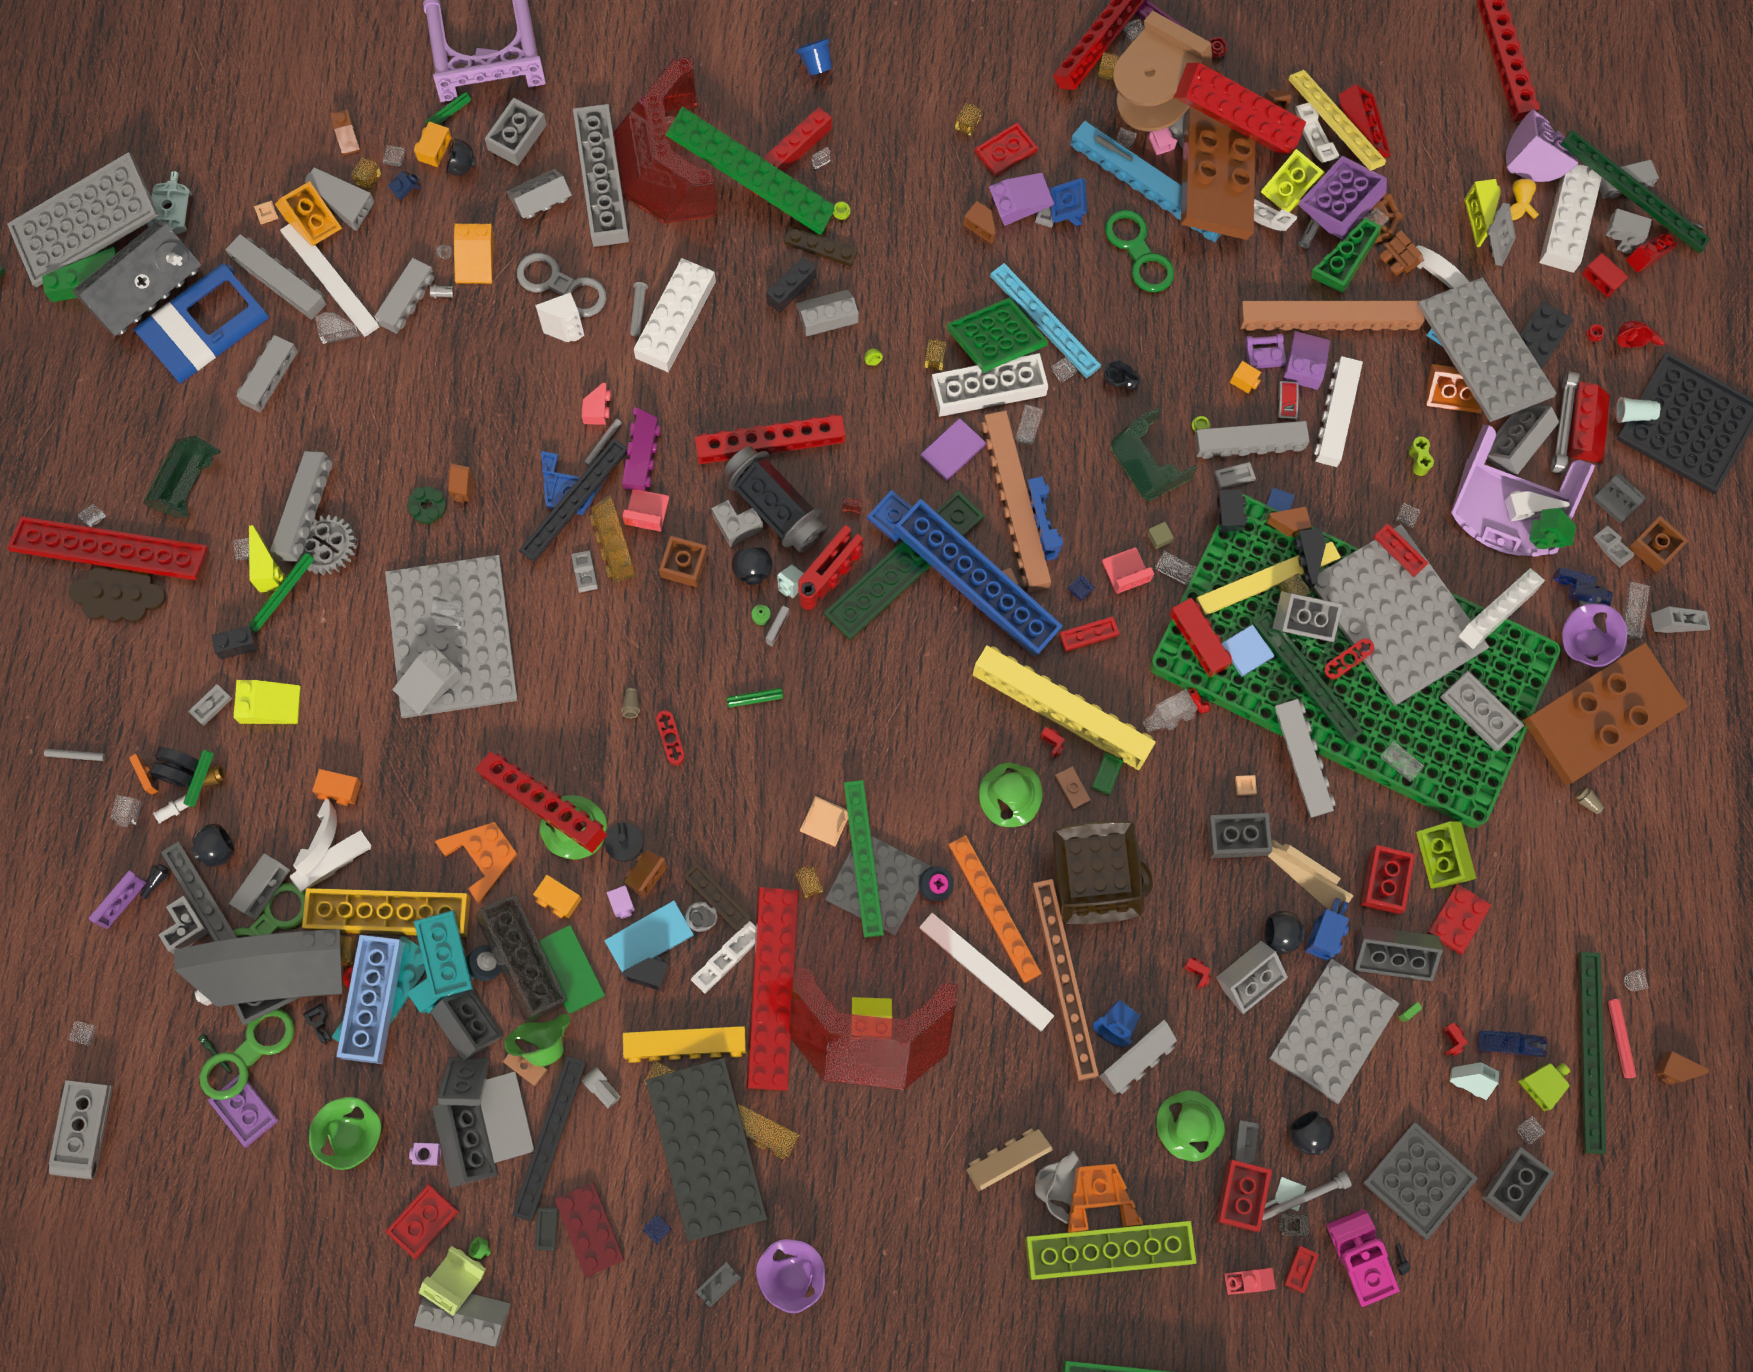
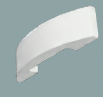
M1310 103L1296 106L1297 117L1307 121L1303 135L1317 159L1323 163L1339 158L1333 142L1329 143L1318 121V112Z
M1254 199V221L1275 230L1286 231L1297 219V216L1284 209H1281L1279 212Z
M1418 245L1416 247L1424 257V261L1416 267L1419 269L1424 267L1447 285L1450 290L1469 283L1467 278L1445 258L1423 246Z
M329 799L324 800L317 815L322 822L309 849H301L293 865L300 876H306L316 867L328 851L334 838L337 814Z

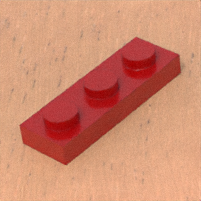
M1386 524L1373 537L1413 577L1429 564L1389 524Z
M1109 617L1059 633V637L1066 652L1119 636L1120 633L1114 617Z

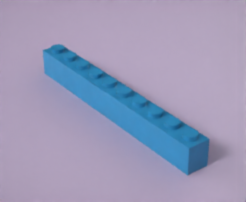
M1084 121L1072 135L1070 144L1076 151L1082 152L1091 161L1100 164L1104 170L1110 171L1119 180L1125 181L1134 190H1138L1147 199L1153 200L1162 209L1168 210L1177 219L1181 220L1182 186L1088 122ZM1099 135L1111 142L1117 149L1134 158L1131 162L1115 151H1110L1095 142L1096 137ZM1190 227L1199 231L1206 239L1216 242L1221 236L1219 233Z

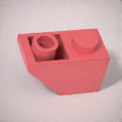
M606 383L599 385L583 399L582 419L584 424L606 425V418H610V407H607V401H611V390L607 389Z
M1273 1268L1224 1274L1228 1295L1276 1289Z

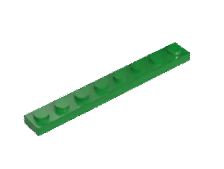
M863 780L844 782L864 938L884 936Z

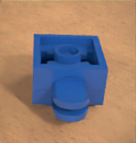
M1335 898L1331 909H1326L1317 916L1304 952L1325 961L1340 953L1343 945L1340 941L1342 936H1346L1349 930V925L1347 924L1349 918L1344 916L1348 902L1343 901L1339 907L1341 900Z

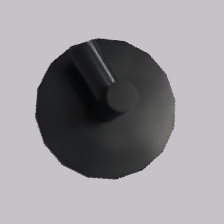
M630 823L614 825L608 830L604 840L606 852L617 861L634 859L643 848L642 833L636 826Z

